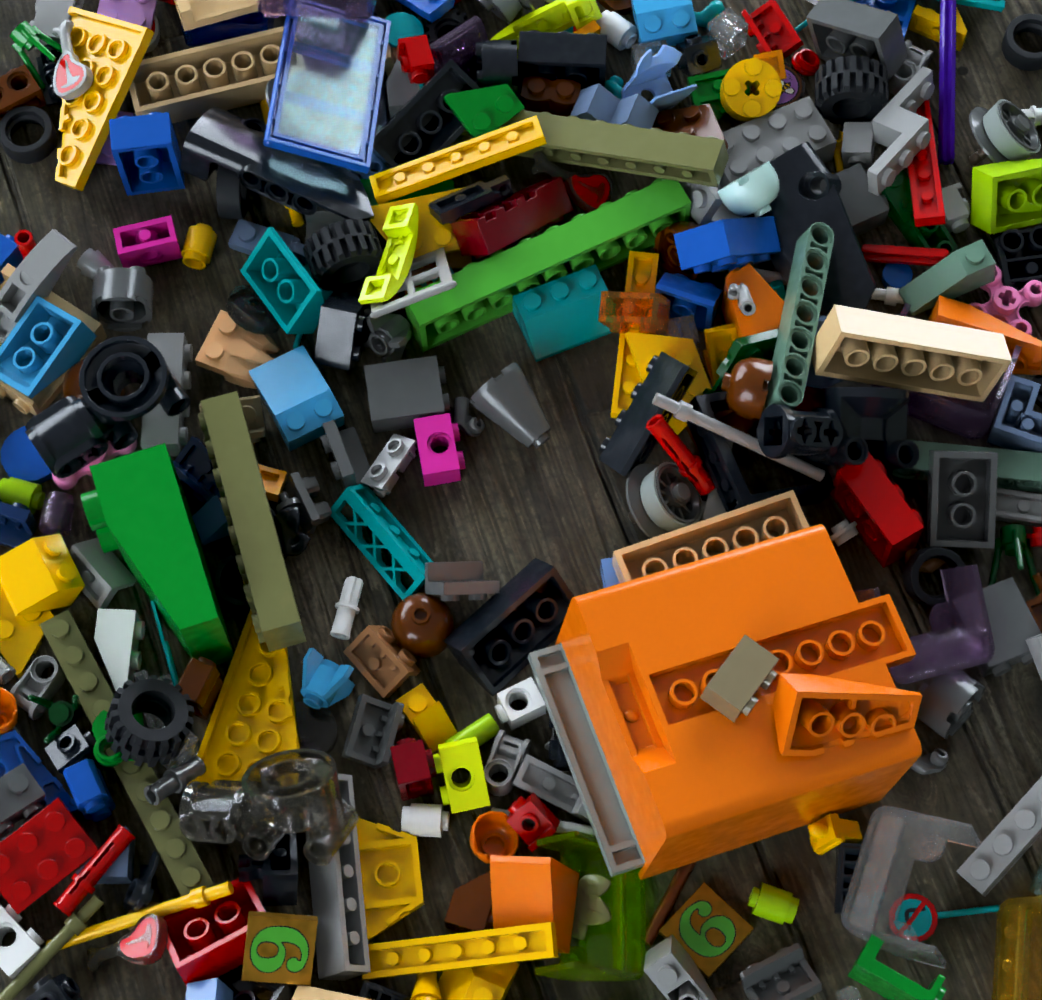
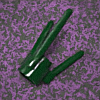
M1018 524L1003 526L1000 529V538L995 539V552L988 586L996 582L1003 550L1008 556H1016L1019 570L1024 569V553L1036 596H1038L1041 591L1032 578L1037 572L1030 551V541L1026 539V528Z
M33 694L28 695V700L49 709V719L56 725V729L44 738L46 744L64 732L66 727L72 726L78 719V711L82 709L78 695L72 696V703L68 701H57L54 703Z

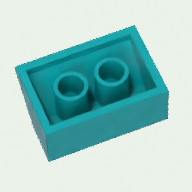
M268 227L240 272L286 334H313L319 325L320 309L324 303L322 292L273 227Z
M596 264L512 296L514 317L536 362L619 330L608 288Z

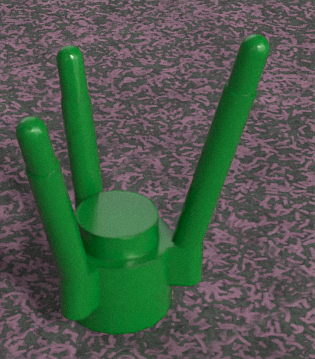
M25 20L11 32L10 38L14 41L11 47L20 55L39 87L44 89L45 84L24 49L29 52L36 47L51 61H55L56 57L40 43V40H43L60 53H62L61 45L42 33L35 25L31 26Z

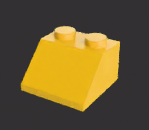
M60 533L31 538L0 556V584L15 616L71 606L85 587Z

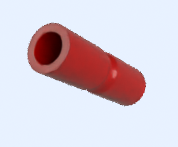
M20 230L15 234L14 240L24 259L36 246V242L32 233L28 230Z

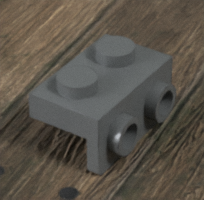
M335 420L323 423L325 435L320 436L325 453L331 452L334 462H331L330 466L335 480L341 479L345 489L348 486L362 484L360 481L370 466L356 429L350 427L338 431Z
M482 561L425 563V594L440 595L441 601H460V595H468V600H487V594L500 593V581L483 580Z
M364 694L359 695L341 757L374 769L384 767L393 760L390 747L395 746L396 733L401 730L405 715L402 714L404 704L400 702L389 704Z
M24 763L0 777V838L11 832L15 827V823L23 818L29 820L43 809L42 806L45 803V792Z
M799 943L781 948L775 955L761 962L749 965L746 970L740 973L743 990L749 1000H805L823 990L820 980L805 960Z

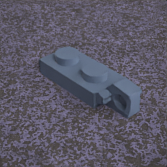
M239 219L229 239V248L251 255L268 227ZM276 230L298 261L302 264H307L303 251L305 245L300 243V239Z

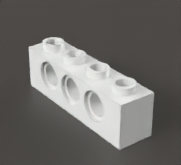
M0 904V968L13 980L42 950L40 946L44 943V940L31 927L27 931L22 928L18 923L22 917L20 914L17 915L10 904L5 908ZM9 932H15L16 939L14 943L8 947H3V937Z

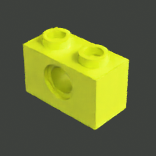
M471 737L438 744L439 753L433 754L436 773H443L445 786L439 787L443 806L450 805L452 814L491 806L477 738ZM458 768H465L470 772L468 780L464 783H456L451 778L452 773Z

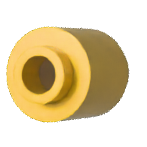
M198 223L188 228L181 252L182 262L187 267L202 270L206 267V264L210 263L217 240V234L211 226Z

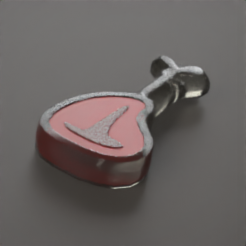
M544 151L534 153L535 164L531 168L532 173L546 172L553 177L561 176L569 198L581 210L589 213L596 210L601 204L610 201L613 185L611 179L606 174L592 172L584 175L576 171L568 172L550 162Z
M147 914L136 923L130 933L122 936L116 943L104 947H99L94 943L91 944L87 949V955L89 956L88 969L95 972L99 969L102 962L117 956H121L130 963L143 966L158 962L164 955L167 947L168 925L166 920L156 914Z

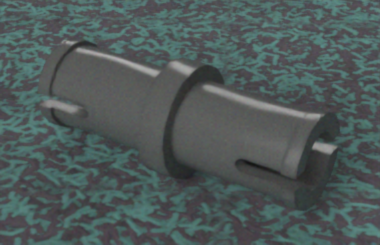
M193 755L177 768H169L164 772L163 777L144 788L145 798L150 804L156 806L173 793L182 792L186 789L189 782L206 772L205 763L200 757Z

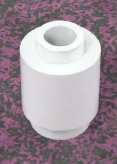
M603 11L601 13L602 18L596 20L597 24L601 27L600 34L607 35V42L620 51L632 47L637 39V27L615 11Z
M411 803V806H403L401 831L417 837L442 838L443 831H449L450 813L449 811H444L443 804Z

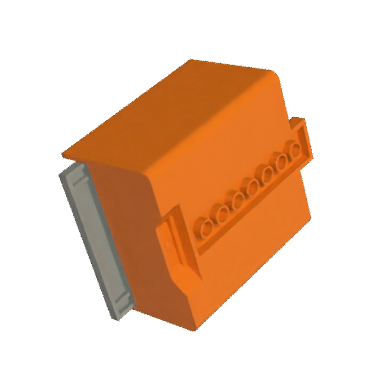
M822 524L573 597L555 645L530 652L528 655L529 663L611 877L641 868L638 876L640 880L814 823L829 813L841 814L880 801L922 754L921 743L914 727L878 738L871 735L857 739L854 745L847 747L840 744L826 748L825 753L816 756H782L779 752L773 701L780 673L812 674L896 688L888 668L910 662L916 655L890 594L858 602L830 536ZM747 635L779 658L773 669L778 675L767 690H764L762 687L758 689L754 696L759 700L748 716L741 713L736 721L732 722L703 701L700 696L743 636Z

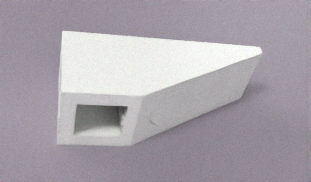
M98 608L94 640L115 691H117L119 687L123 688L124 683L129 679L134 682L135 670H140L142 656L141 651H138L139 640H143L145 636V622L141 621L136 610Z

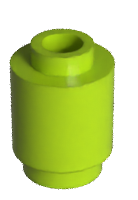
M10 477L9 479L2 478L0 480V499L2 502L10 505L14 502L21 503L30 508L32 514L42 508L45 501V493L42 492L41 485L15 477Z
M762 882L759 888H752L747 906L752 907L751 914L781 925L784 922L792 924L800 899L793 897V893Z

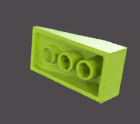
M1042 158L1003 161L972 167L971 225L991 235L1008 229H1018L1042 223Z

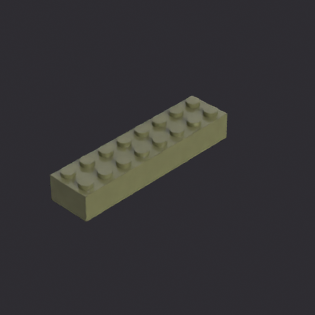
M234 391L201 400L203 412L198 413V419L205 436L206 449L213 466L214 479L221 496L222 509L227 519L230 539L235 549L236 562L244 582L243 588L252 612L251 618L259 642H266L269 652L307 642L238 392Z

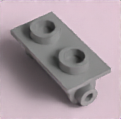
M393 434L360 482L375 488L373 492L380 498L389 495L399 479L396 474L397 470L403 473L411 460L416 457L415 451L417 448L415 444L417 441Z

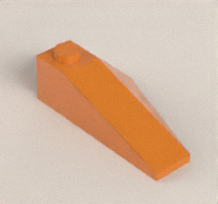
M941 295L938 296L928 321L1004 334L1012 359L1005 373L1042 375L1041 340L967 303Z
M780 673L773 701L779 752L782 756H816L825 753L826 748L840 744L847 747L854 745L857 739L871 735L878 738L915 727L923 695L915 691L825 676Z

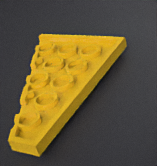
M70 6L68 14L71 15V21L74 23L71 31L73 50L75 55L79 57L80 63L92 70L93 83L83 95L69 101L62 99L59 130L63 132L62 146L57 148L58 164L55 181L64 186L83 191L110 132L109 119H116L154 32L144 26Z
M250 609L197 754L205 763L206 772L189 782L187 787L193 791L307 819L308 809L287 647L269 652L266 642H259Z

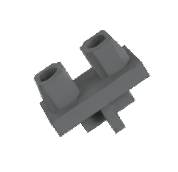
M299 472L291 473L289 475L290 482L284 486V492L279 494L281 503L277 505L275 511L278 513L284 508L298 507L300 509V526L304 534H314L317 525L329 521L332 511L326 501L313 504L311 497L318 496L320 492L315 476L301 478Z

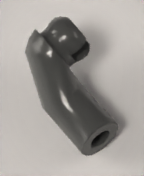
M466 397L454 399V423H458V428L468 437L480 436L485 428V424L482 419L477 421L476 417L473 418L469 415V399Z
M937 748L932 753L920 756L910 768L920 775L941 772L947 766L949 756L945 750Z

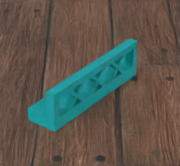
M367 485L348 486L331 507V517L402 600L407 596L416 594L425 584V563L433 561ZM346 503L353 509V521H348L340 512ZM362 526H368L372 531L373 543H367L363 539ZM381 548L388 549L392 554V566H386L382 561ZM401 571H406L414 580L408 590L401 583Z

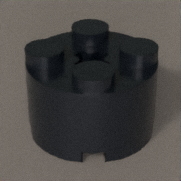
M517 39L482 40V42H476L477 85L479 88L508 84L519 99Z

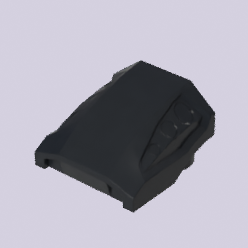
M1042 225L1034 228L1027 227L1023 230L1008 229L1004 232L990 235L996 251L998 267L1002 271V283L1004 286L1021 287L1032 280L1042 282Z

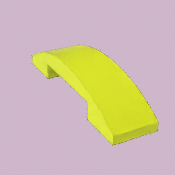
M557 0L519 18L490 40L517 39L518 59L520 31L537 30L540 32L557 33L572 26H575L578 30L591 21L602 18V14L596 0Z
M416 203L391 206L389 208L382 229L388 239L376 275L366 277L358 299L361 305L388 301L403 285L411 268L417 244L419 215Z

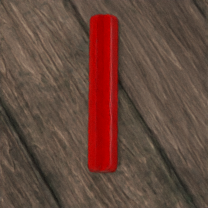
M864 244L861 247L866 262L934 266L949 255L947 249L872 244Z

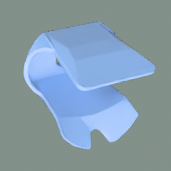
M663 45L655 56H652L651 49L642 56L630 80L622 88L621 96L624 99L637 93L641 95L643 90L650 91L654 96L650 103L660 112L673 108L689 96L698 86L693 84L673 91L666 72L678 63L682 53L674 47Z

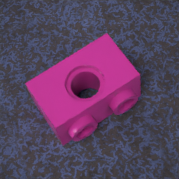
M171 215L113 228L117 252L121 264L125 268L132 266L145 267L183 258Z
M450 413L413 419L424 486L461 481L460 470L466 469L463 451L456 450L455 442L460 441L458 423L452 424ZM437 446H445L446 448H448L443 453H436L433 451V449Z

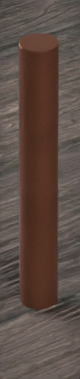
M696 862L677 869L640 939L645 945L652 947L659 934V930L667 919Z

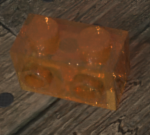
M601 291L598 321L610 328L612 333L625 334L628 333V329L639 330V333L657 335V331H668L671 301L660 293Z

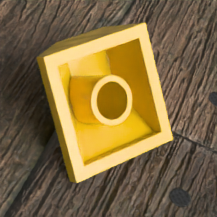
M514 962L443 971L438 981L442 1000H505L520 964Z

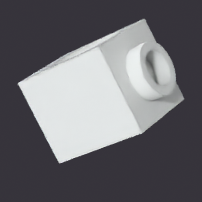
M532 677L497 693V705L494 706V709L501 723L507 722L511 730L546 714L545 702ZM520 699L525 701L527 706L525 709L517 711L512 709L510 704L514 700Z

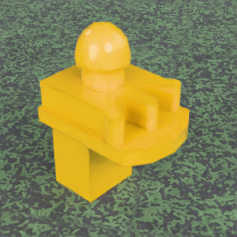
M829 813L820 820L808 825L810 844L813 851L818 855L827 853L841 843L856 844L863 840L858 821L841 819L838 813Z

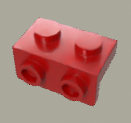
M769 0L751 14L746 9L740 12L746 20L742 23L743 28L751 38L755 35L759 41L755 46L760 53L782 49L783 59H785L804 45L776 0Z

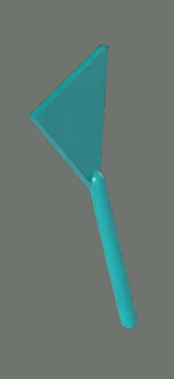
M153 600L150 601L172 682L175 686L179 682L169 642L164 640Z

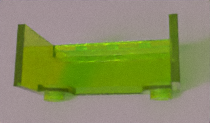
M572 831L537 839V846L560 851V862L578 872L579 880L585 875L597 874L611 881V886L601 898L607 905L612 919L601 925H588L587 935L584 940H579V947H570L569 954L561 953L560 964L536 967L535 975L567 981H631L640 979L644 974L646 953L645 879L640 880L638 876L641 868L611 877L594 835Z

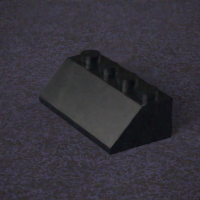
M450 59L375 134L372 152L388 168H393L448 148L466 129L443 100V97L450 93L479 89V86Z
M661 352L659 356H653L646 368V371L649 372L643 383L639 382L635 386L630 396L633 399L628 410L623 409L615 421V425L618 426L612 437L608 435L604 439L599 449L602 453L599 460L624 477H628L634 467L646 462L658 442L650 431L645 428L648 420L657 414H661L666 422L669 423L673 416V413L652 404L655 394L658 392L679 402L685 396L698 373L664 352Z
M535 558L500 589V593L494 594L443 642L458 663L490 695L494 696L529 664L528 655L530 652L547 648L558 637L570 601L574 595L554 566Z

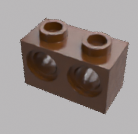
M25 64L18 68H13L0 76V121L6 113L14 108L25 105L41 108L46 105L39 85Z

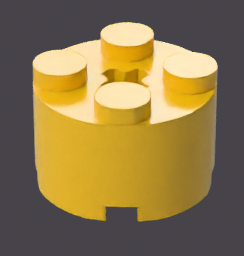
M758 58L739 61L729 69L721 82L720 100L722 107L732 118L740 121H750L768 114L777 105L781 96L782 84L780 77L774 67ZM746 85L748 87L753 85L756 88L754 94L752 93L749 96L745 94Z

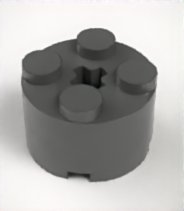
M132 266L130 268L100 267L93 280L92 318L98 322L102 321L108 324L107 329L120 332L141 329L142 323L146 321L149 324L153 315L154 284L151 278L146 275V270L141 266Z
M944 660L935 670V678L930 685L923 683L917 690V692L923 695L917 718L947 739L948 734L953 736L973 712L971 709L973 699L978 702L981 700L985 687L954 664Z

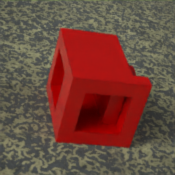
M427 35L398 39L397 58L400 61L402 72L408 73L410 84L425 83L434 75L435 64Z
M534 792L526 799L520 796L507 809L510 813L506 822L526 842L527 848L531 852L557 831L560 823L559 819ZM525 819L533 820L535 826L531 827Z

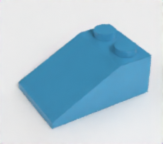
M630 0L635 26L637 27L640 52H645L649 49H660L663 45L676 46L677 43L684 42L685 37L698 34L692 0Z
M36 296L0 347V380L32 399L74 364L79 362L97 336L81 320L43 298Z
M303 345L248 371L289 451L325 435L323 423L335 420L337 428L344 425V414L336 398Z

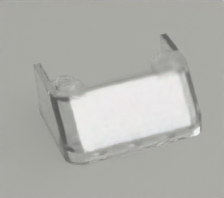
M893 806L877 808L870 817L842 908L841 922L846 930L866 942L872 934L884 941L880 949L894 956L945 969L947 962L938 948L918 942V936L913 927L907 923L897 921L914 861L917 860L925 863L937 861L944 854L947 841L977 848L981 841L972 824Z

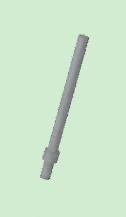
M658 392L655 394L652 404L673 413L674 418L684 423L688 420L765 456L761 451L757 438L694 410L693 405L683 400L677 402ZM787 455L781 459L769 458L819 482L825 475V470L793 455Z

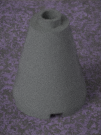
M514 362L501 370L503 375L500 374L496 378L492 377L472 395V400L469 402L524 446L530 448L534 445L538 449L550 439L548 432L551 430V427L523 371Z

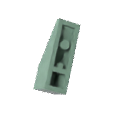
M981 239L949 254L899 289V295L911 316H915L933 308L939 295L954 299L995 281L996 262Z

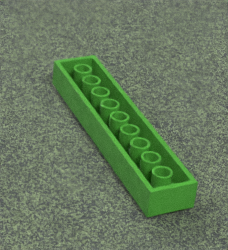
M658 178L651 185L641 190H632L623 198L614 202H605L592 212L578 214L571 221L561 226H552L543 234L534 238H525L512 248L498 250L481 262L469 263L463 270L452 274L453 281L457 282L455 288L405 307L406 317L412 326L413 335L422 352H425L513 312L512 296L595 264L599 272L627 260L629 258V251L645 252L655 247V238L660 231L678 221L689 222L692 202L679 181ZM440 277L434 283L425 287H416V292L440 283Z

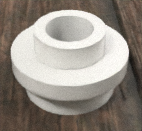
M845 519L832 527L833 535L830 536L831 541L834 540L837 546H840L857 535L859 532L855 527L858 525L856 521L849 524L848 520Z

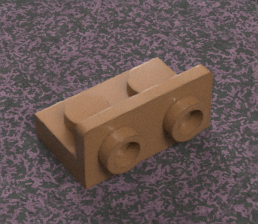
M368 625L343 653L382 698H389L409 676H417L421 670L415 664L417 662L415 657L408 650L401 649L395 643L396 638L388 627L384 625Z

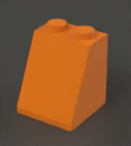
M750 263L741 269L739 267L733 269L725 278L721 305L726 324L734 323L738 338L779 328L784 305L783 299ZM740 283H743L748 287L756 305L754 314L750 316L744 315L738 307V300H730L728 298L730 284L740 285Z
M490 855L493 929L555 922L558 953L569 954L579 873L552 857Z

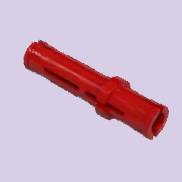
M657 414L648 420L645 428L650 431L679 467L678 472L681 476L687 477L701 496L713 491L715 488L710 475L703 468L702 460L699 456L693 455L664 417L661 414Z
M119 824L80 873L73 874L71 877L73 881L52 904L70 917L87 894L92 895L96 890L94 886L136 837Z

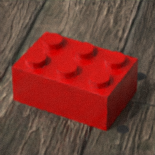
M868 452L866 461L861 465H846L837 471L833 483L835 489L830 495L851 523L856 521L858 525L855 527L859 532L858 534L881 566L885 568L902 558L907 550L916 547L924 526L920 514L915 509L911 510L905 502V496L901 488L897 484H892L886 476L887 472L882 462L878 459L875 460L870 452Z
M57 797L0 842V893L17 915L92 857L99 849V846L60 797Z
M239 878L231 881L234 888L232 895L213 900L209 906L199 909L191 907L156 921H160L165 927L164 943L186 987L187 983L217 978L243 964L249 911L266 912L250 881L239 882Z

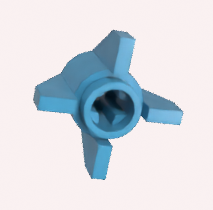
M309 648L303 658L300 693L304 697L303 702L314 709H320V707L327 708L351 694L355 684L349 680V677L354 668L351 665L339 666L331 660L323 659L324 657L317 650Z

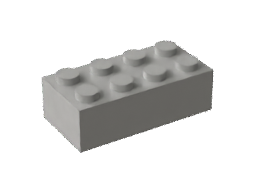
M810 96L722 132L728 143L727 152L729 159L720 185L722 188L734 180L748 174L753 169L768 161H773L780 155L805 142L810 143L823 163L833 160L837 141Z

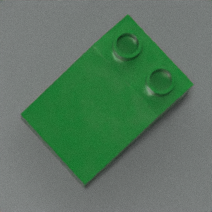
M159 444L89 466L96 489L82 493L80 496L92 531L96 530L103 553L120 550L129 570L151 601L154 600L157 611L190 658L198 660L200 656L205 657L216 663V665L232 660L234 651L187 498L166 444Z

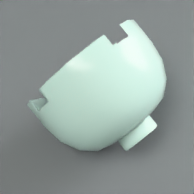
M768 161L717 192L723 204L734 214L740 216L754 214L755 217H760L772 210L770 203L778 196L780 190L779 179L775 169Z

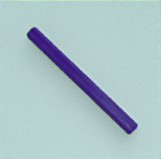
M941 0L938 163L941 165L953 164L955 159L956 0Z

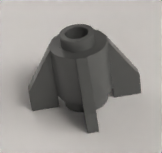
M388 313L376 319L371 318L370 315L367 316L365 319L372 332L360 338L359 343L363 344V347H371L376 354L383 356L381 358L383 363L401 360L405 347L413 336L410 322L398 314Z

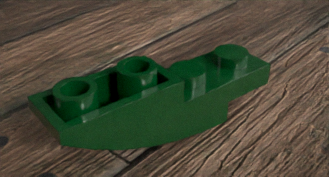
M903 169L896 176L893 184L886 187L880 193L886 197L889 203L888 215L912 247L947 249L949 254L958 250L959 247L944 224L915 227L909 177Z

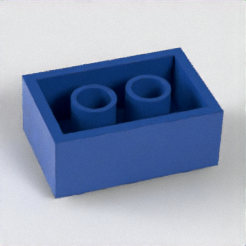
M152 112L148 115L140 116L125 115L116 119H109L111 151L127 196L185 189L184 171L181 170L182 155L169 112Z
M774 216L721 219L673 234L681 270L693 269L694 274L709 271L714 273L727 269L732 271L737 267L741 269L747 263L753 262V264L769 261L771 260V254L781 252Z

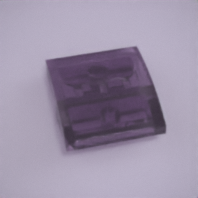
M477 16L472 17L430 44V49L436 63L434 65L435 73L450 59L466 74L477 70L476 42L488 40L481 18Z

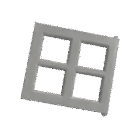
M444 247L414 258L409 273L397 292L407 290L408 295L384 305L383 302L371 303L372 313H370V317L376 319L455 288L457 282L453 281ZM436 262L437 267L412 276L411 271ZM440 277V283L416 292L415 286Z

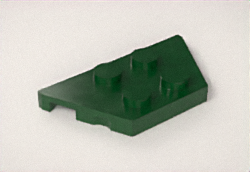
M779 328L735 339L728 350L727 357L716 370V373L719 375L718 380L712 389L706 388L703 395L723 392L720 389L724 373H731L734 365L742 359L752 357L772 361Z

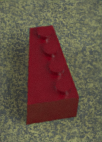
M550 177L515 192L502 202L495 201L481 211L466 214L460 217L458 221L450 224L462 256L474 255L475 259H478L513 244L524 236L540 231V227L546 224L551 225L564 220V215L572 211L573 208L562 177Z

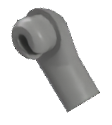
M740 283V285L730 284L728 298L730 300H738V307L744 315L750 316L754 314L756 305L748 287L743 283Z

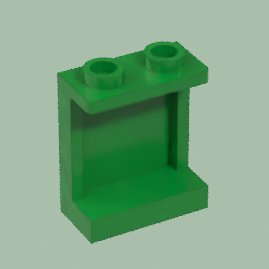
M873 934L863 946L848 974V977L888 1000H942L947 990L942 987L946 977L941 974L926 989L877 961L875 958L884 941Z

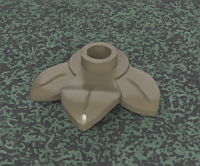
M588 874L578 881L572 937L584 940L587 935L588 925H601L611 921V913L601 898L611 886V881L606 877Z

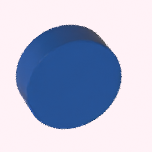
M888 263L883 269L881 276L882 284L885 288L888 286L901 289L912 281L913 273L907 264Z

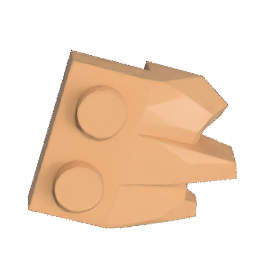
M220 310L195 358L197 366L224 375L225 381L244 388L257 389L248 371L274 359L269 354H275L280 349L265 332L247 329L239 324L231 313Z

